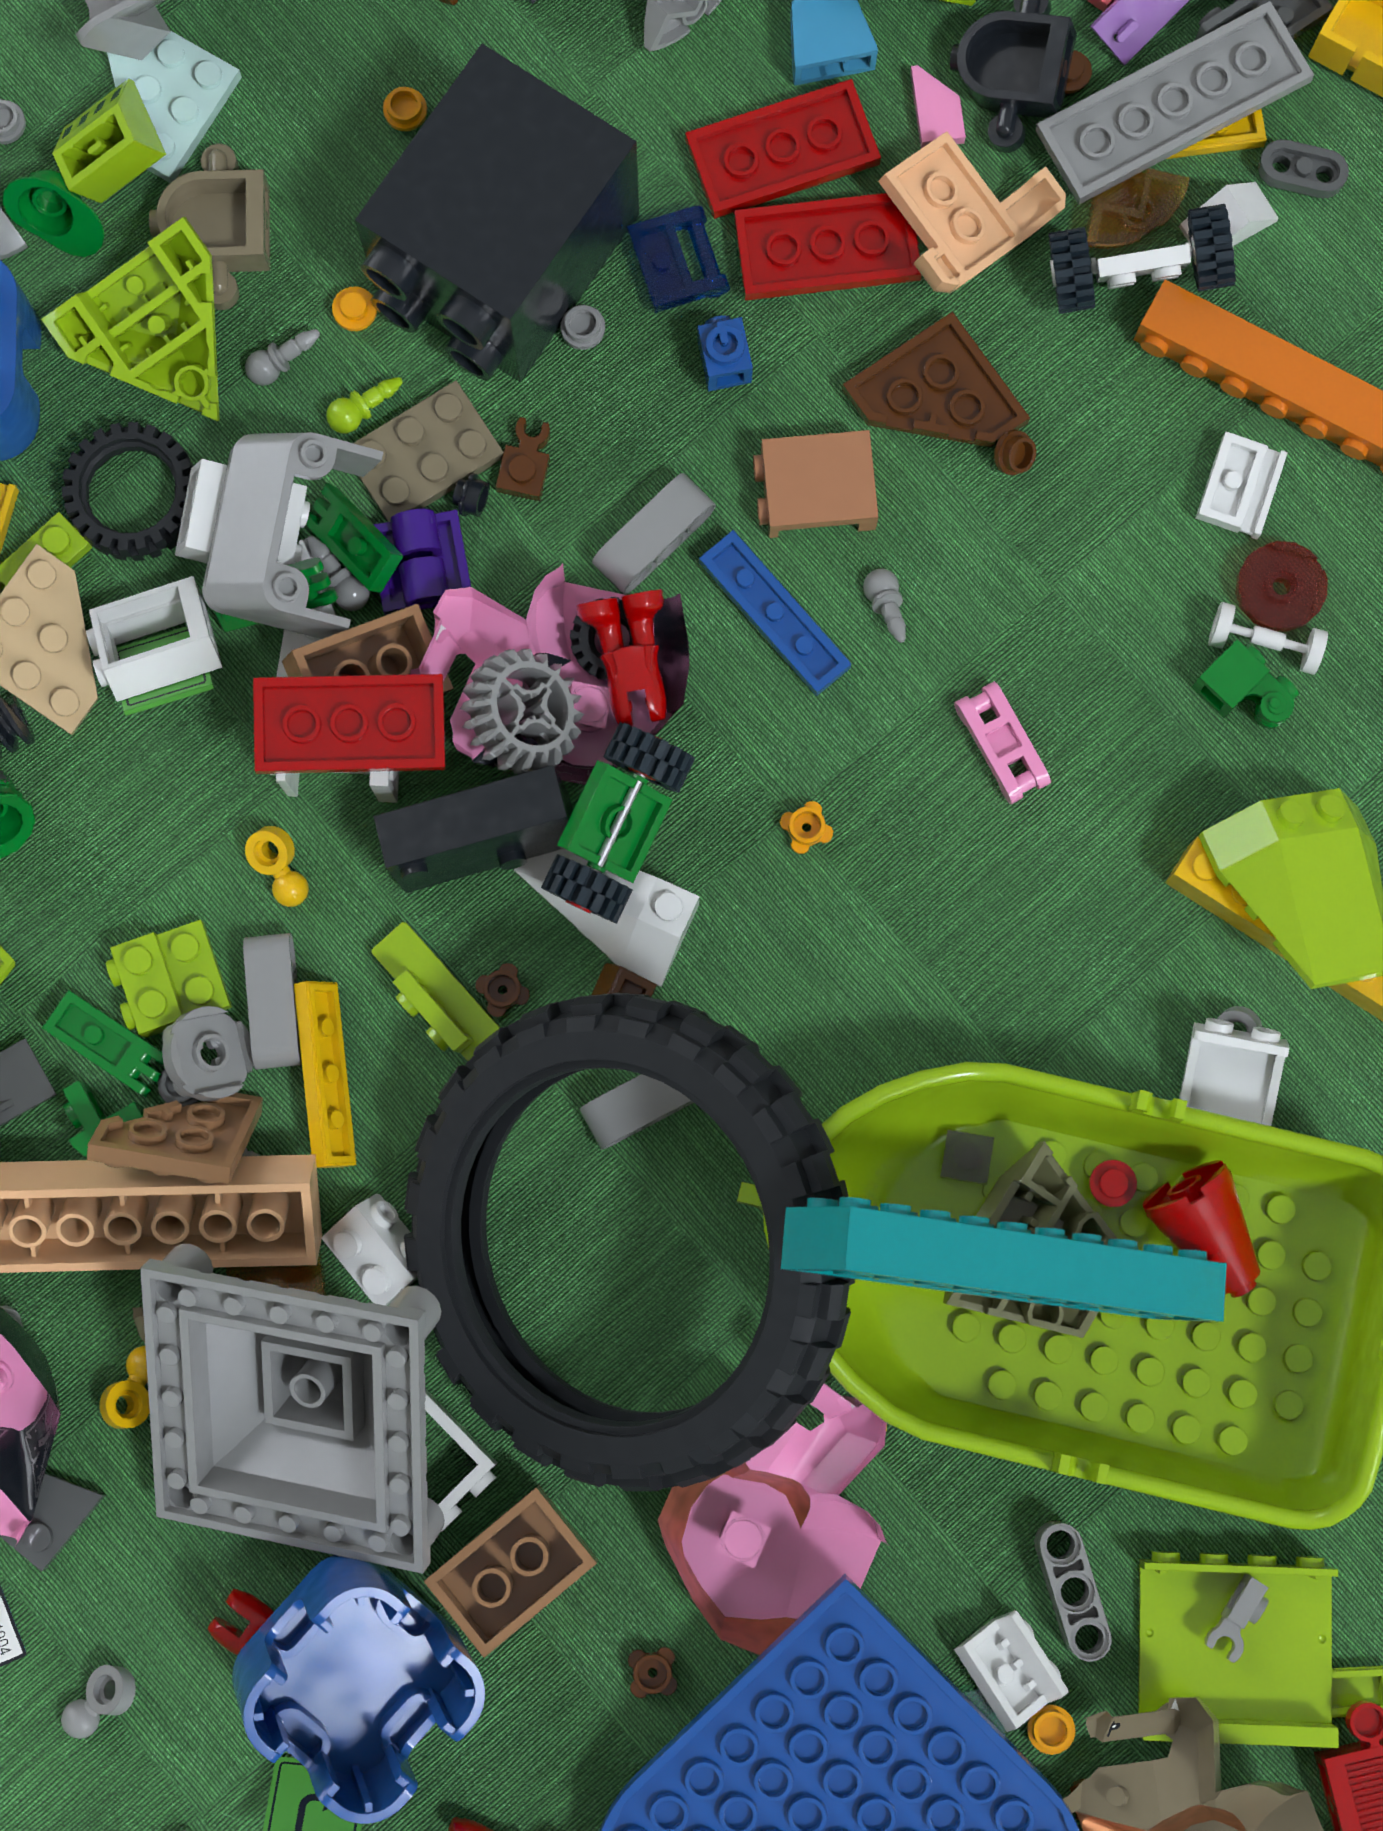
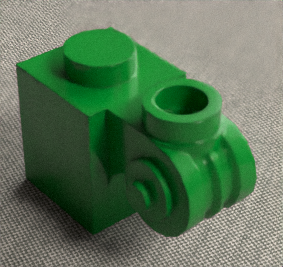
M1238 639L1192 686L1223 718L1240 702L1246 700L1255 702L1257 705L1254 708V718L1260 726L1268 729L1279 727L1290 717L1294 709V699L1299 695L1295 685L1287 678L1280 675L1275 679L1269 673L1270 670L1264 665L1266 663L1265 658L1256 648L1249 644L1244 646Z

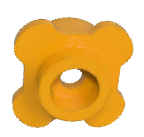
M809 801L804 807L797 809L794 813H784L780 819L781 828L788 831L792 839L791 848L795 853L805 854L808 852L809 847L819 842L828 843L833 837V829L831 826L826 825L825 819L821 814L822 807L817 802ZM804 824H809L811 826V830L805 832L802 829V826Z

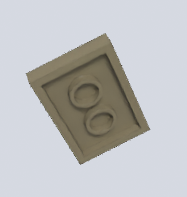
M457 380L354 442L357 445L383 451L382 461L364 477H358L387 522H390V518L397 513L425 508L454 490L460 479L468 480L472 473L480 474L501 461L504 454Z

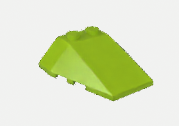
M1340 788L1260 800L1201 832L1198 837L1218 879L1225 887L1231 884L1248 904L1244 910L1253 921L1260 918L1276 938L1273 945L1310 989L1383 976V888L1377 846L1358 806Z

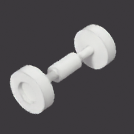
M1225 602L1220 603L1208 641L1209 646L1223 649L1229 632L1250 638V643L1277 651L1287 648L1303 653L1300 671L1312 675L1316 674L1325 652L1328 631L1313 628L1307 643H1299L1286 639V634L1260 626L1255 625L1253 629L1232 624L1236 606Z

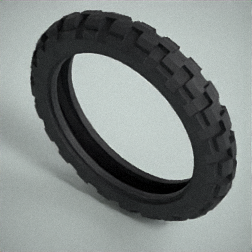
M628 993L575 997L569 1000L550 1003L525 1013L519 1020L495 1031L475 1048L474 1056L465 1065H460L456 1068L439 1093L438 1098L441 1102L435 1113L427 1115L415 1147V1151L418 1152L416 1157L419 1158L416 1171L410 1172L408 1175L404 1207L407 1213L412 1214V1232L404 1235L407 1270L417 1271L419 1287L430 1291L440 1303L441 1317L433 1331L442 1349L437 1351L435 1355L454 1385L462 1383L472 1397L469 1400L471 1403L469 1406L495 1432L502 1429L512 1437L511 1440L515 1442L514 1448L544 1467L553 1464L564 1469V1475L568 1478L597 1487L605 1484L615 1485L624 1491H659L663 1488L676 1486L683 1488L710 1480L744 1464L767 1447L773 1445L796 1423V1418L803 1409L814 1401L829 1376V1364L835 1350L842 1346L851 1314L850 1308L847 1307L849 1286L855 1283V1279L781 1269L786 1207H807V1198L838 1200L839 1206L840 1197H849L845 1180L839 1181L830 1157V1154L834 1153L835 1150L819 1118L812 1119L799 1099L803 1096L800 1089L780 1065H771L759 1053L760 1049L756 1043L731 1025L723 1026L711 1020L706 1012L675 1000L663 1001L651 998L649 995ZM585 1069H619L643 1074L663 1082L697 1104L718 1124L733 1143L753 1179L762 1204L767 1226L770 1256L767 1296L760 1324L749 1349L730 1377L702 1401L683 1409L664 1412H642L623 1409L594 1399L566 1383L537 1357L522 1338L505 1308L493 1276L486 1232L487 1202L494 1167L501 1148L514 1124L540 1094L562 1079Z

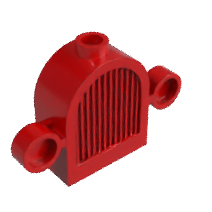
M1362 1700L1351 1705L1346 1714L1347 1728L1359 1741L1339 1746V1748H1329L1314 1752L1333 1831H1383V1708L1371 1701Z

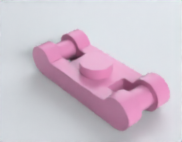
M995 681L982 687V693L970 699L968 696H965L954 702L959 718L968 728L995 776L1004 798L1010 805L1023 799L1024 792L1034 787L1040 790L1051 784L1050 776L1004 693ZM991 708L997 718L984 724L979 714ZM1021 759L1026 767V771L1014 777L1008 766Z

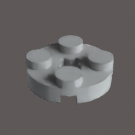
M214 1006L200 1007L179 1016L172 1025L164 1030L162 1035L163 1063L173 1083L174 1090L179 1095L193 1097L200 1101H216L238 1092L244 1085L242 1083L245 1081L247 1073L252 1072L254 1064L250 1033L241 1021L235 1022L230 1016L224 1014L228 1011ZM203 1042H206L208 1049H215L217 1052V1057L211 1060V1065L207 1064L201 1056Z

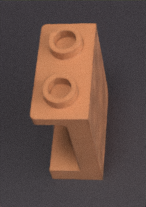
M870 430L762 439L761 454L753 455L755 482H763L765 498H757L759 525L768 526L769 538L778 537V532L782 530L857 524L858 531L876 530L879 516Z

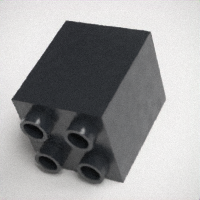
M482 43L355 219L366 257L360 267L367 278L373 282L374 288L377 290L370 300L372 305L387 320L407 332L414 333L424 320L449 336L451 339L445 346L446 353L455 363L475 377L488 381L498 368L521 383L560 328L564 314L569 309L575 307L639 216L637 142Z

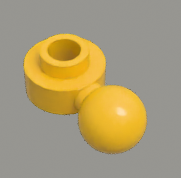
M266 826L248 838L245 845L246 859L257 872L273 875L272 893L279 904L286 907L298 906L307 898L309 886L302 874L291 871L288 866L294 858V843L289 834L283 829L276 826ZM269 842L275 844L278 854L271 851Z
M145 1346L135 1348L127 1357L126 1370L129 1375L128 1379L111 1384L101 1395L99 1402L100 1414L103 1420L113 1428L128 1429L139 1426L150 1413L149 1395L145 1388L146 1383H148ZM119 1397H123L127 1402V1410L124 1414H121L116 1408V1402Z

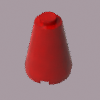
M1215 1160L1196 1166L1182 1173L1184 1180L1173 1187H1171L1169 1182H1166L1145 1199L1142 1205L1147 1213V1217L1178 1250L1207 1252V1261L1227 1264L1225 1294H1230L1232 1298H1236L1255 1288L1257 1285L1255 1279L1260 1275L1261 1271L1232 1173L1226 1163L1224 1164L1221 1160Z

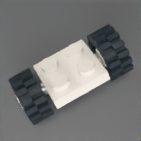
M1219 204L1189 209L1187 219L1190 242H1186L1185 245L1100 258L1097 261L1096 258H1091L1090 260L1085 227L1049 233L1050 266L1059 314L1095 308L1092 273L1096 274L1097 283L1107 281V288L1115 289L1134 285L1136 276L1151 274L1152 282L1179 278V275H1182L1181 269H1185L1191 263L1192 258V267L1198 291L1235 286V257L1226 205Z

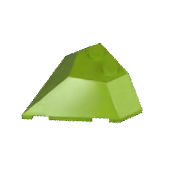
M182 217L147 242L149 247L88 291L75 294L41 320L68 358L82 364L94 366L110 373L112 377L173 403L183 404L201 412L206 417L219 421L212 255L187 218Z

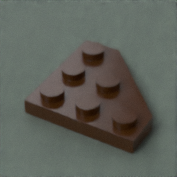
M953 311L845 382L842 386V391L868 426L992 448L997 445L998 440L1004 433L1009 430H1019L1028 424L1030 420L1029 415Z

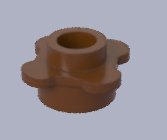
M502 964L499 970L492 972L488 976L482 975L476 981V990L484 994L488 1002L487 1010L494 1017H502L508 1008L516 1004L525 1005L529 1000V990L521 986L517 978L518 970L513 964ZM505 986L507 992L500 994L498 992L499 987Z
M661 1647L657 1652L649 1653L636 1649L629 1655L628 1664L633 1668L634 1677L630 1690L634 1696L644 1698L647 1694H657L660 1692L665 1696H669L675 1692L677 1680L672 1676V1664L675 1661V1655L671 1649ZM650 1668H655L657 1670V1675L655 1677H650L648 1675V1670Z

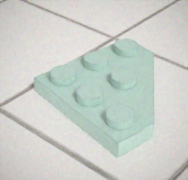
M172 31L143 60L107 52L115 88L128 78L135 82L166 152L164 157L146 170L169 183L177 178L242 78L239 69Z

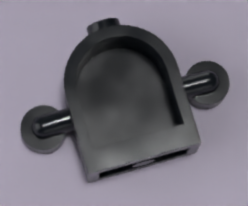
M1014 0L1016 12L998 11L981 17L968 28L960 44H954L951 50V71L960 73L970 95L980 106L998 113L988 126V136L993 146L1000 152L1010 153L1016 151L1024 143L1026 132L1017 115L1049 118L1062 110L1077 33L1071 17L1049 15L1051 12L1050 0Z

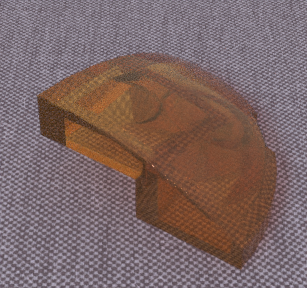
M1147 168L1144 173L1140 172L1091 199L1086 230L1088 247L1108 249L1131 245L1140 241L1143 235L1149 233L1155 227H1162L1178 209L1188 189L1190 178Z

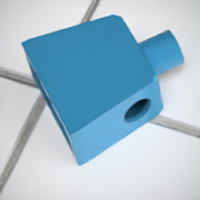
M858 0L791 1L790 30L794 86L875 70L878 48Z

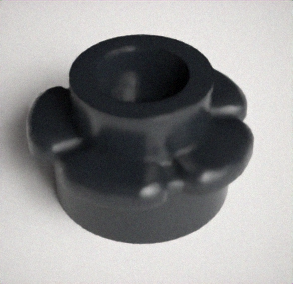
M472 473L468 480L460 479L453 494V504L458 506V512L461 516L470 514L479 517L483 513L489 496V483L479 480L478 475Z

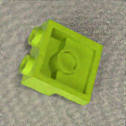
M201 919L158 935L152 932L110 947L113 959L106 961L107 971L114 987L123 986L128 1001L120 1004L123 1019L129 1030L137 1028L138 1034L142 1037L148 1038L164 1032L179 1016L200 1007L214 1006L224 1010L232 1008L205 924Z

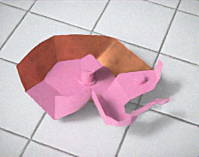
M823 1384L814 1401L810 1403L824 1413V1423L809 1431L796 1422L773 1445L767 1447L744 1464L710 1480L683 1488L680 1486L672 1487L658 1518L665 1546L693 1602L721 1640L760 1655L844 1574L861 1589L881 1541L888 1545L881 1526L869 1512L839 1496L885 1446L887 1423L856 1398L841 1396L826 1384Z

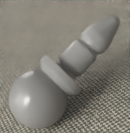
M317 329L301 332L295 336V339H290L280 345V348L275 343H271L268 345L267 350L254 351L245 362L247 377L251 382L260 386L272 384L279 377L280 371L286 372L290 370L288 361L299 356L302 351H307L319 338L320 332Z
M309 536L307 544L313 558L319 557L324 565L323 571L328 574L331 580V584L328 587H334L338 594L336 603L347 611H357L363 608L369 600L370 591L352 575L347 567L341 568L339 561L333 554H330L329 548L314 536Z
M875 569L864 580V594L872 602L873 611L883 615L891 635L898 642L902 643L906 639V624L899 609L903 598L901 593L898 592V579L895 574L887 569Z

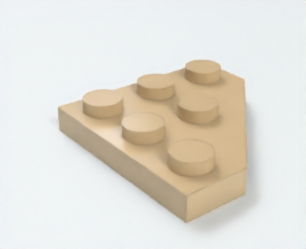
M36 544L0 594V686L64 731L73 735L98 700L75 570Z

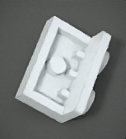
M375 1194L354 1206L321 1237L369 1299L375 1304L389 1305L401 1289L410 1286L418 1278L417 1271L407 1270L404 1235L411 1232L399 1219L395 1208L386 1202L380 1194Z
M1016 1610L991 1619L954 1649L1007 1732L1019 1728L1046 1704L1061 1699L1068 1693V1688L1061 1679L1059 1669L1047 1658L1036 1641L1031 1626L1022 1619Z

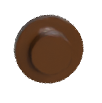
M1076 50L1073 51L1065 94H1074L1083 90L1088 85L1092 75L1090 61L1084 54Z
M1007 431L1000 437L995 447L994 460L996 467L1000 472L1007 475H1017L1028 471L1036 458L1035 443L1023 431Z

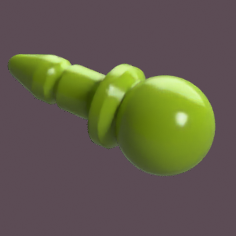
M395 377L383 380L378 383L377 387L373 386L362 393V396L354 390L350 393L349 398L343 397L334 400L326 411V419L329 426L341 434L355 431L362 419L368 420L372 417L369 408L373 409L382 403L385 398L392 397L402 385V379Z

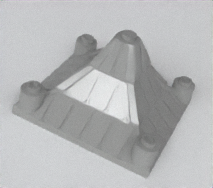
M180 1244L174 1247L162 1261L149 1259L140 1269L156 1517L423 1574L431 1563L430 1547L443 1529L445 1522L439 1505L430 1498H427L425 1339L441 1317L440 1303L435 1295L425 1288L408 1286L400 1290L389 1306L369 1302L362 1303L357 1300L332 1295L324 1296L316 1292L295 1288L287 1289L278 1285L252 1280L244 1281L240 1278L213 1273L212 1262L208 1255L202 1249L192 1244Z

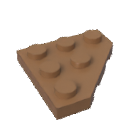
M235 1093L216 1101H201L183 1107L176 1100L143 1109V1117L123 1122V1119L119 1116L103 1119L88 1143L87 1160L104 1163L113 1168L130 1167L148 1170L160 1176L177 1175L195 1178L208 1184H229L262 1114L263 1097Z

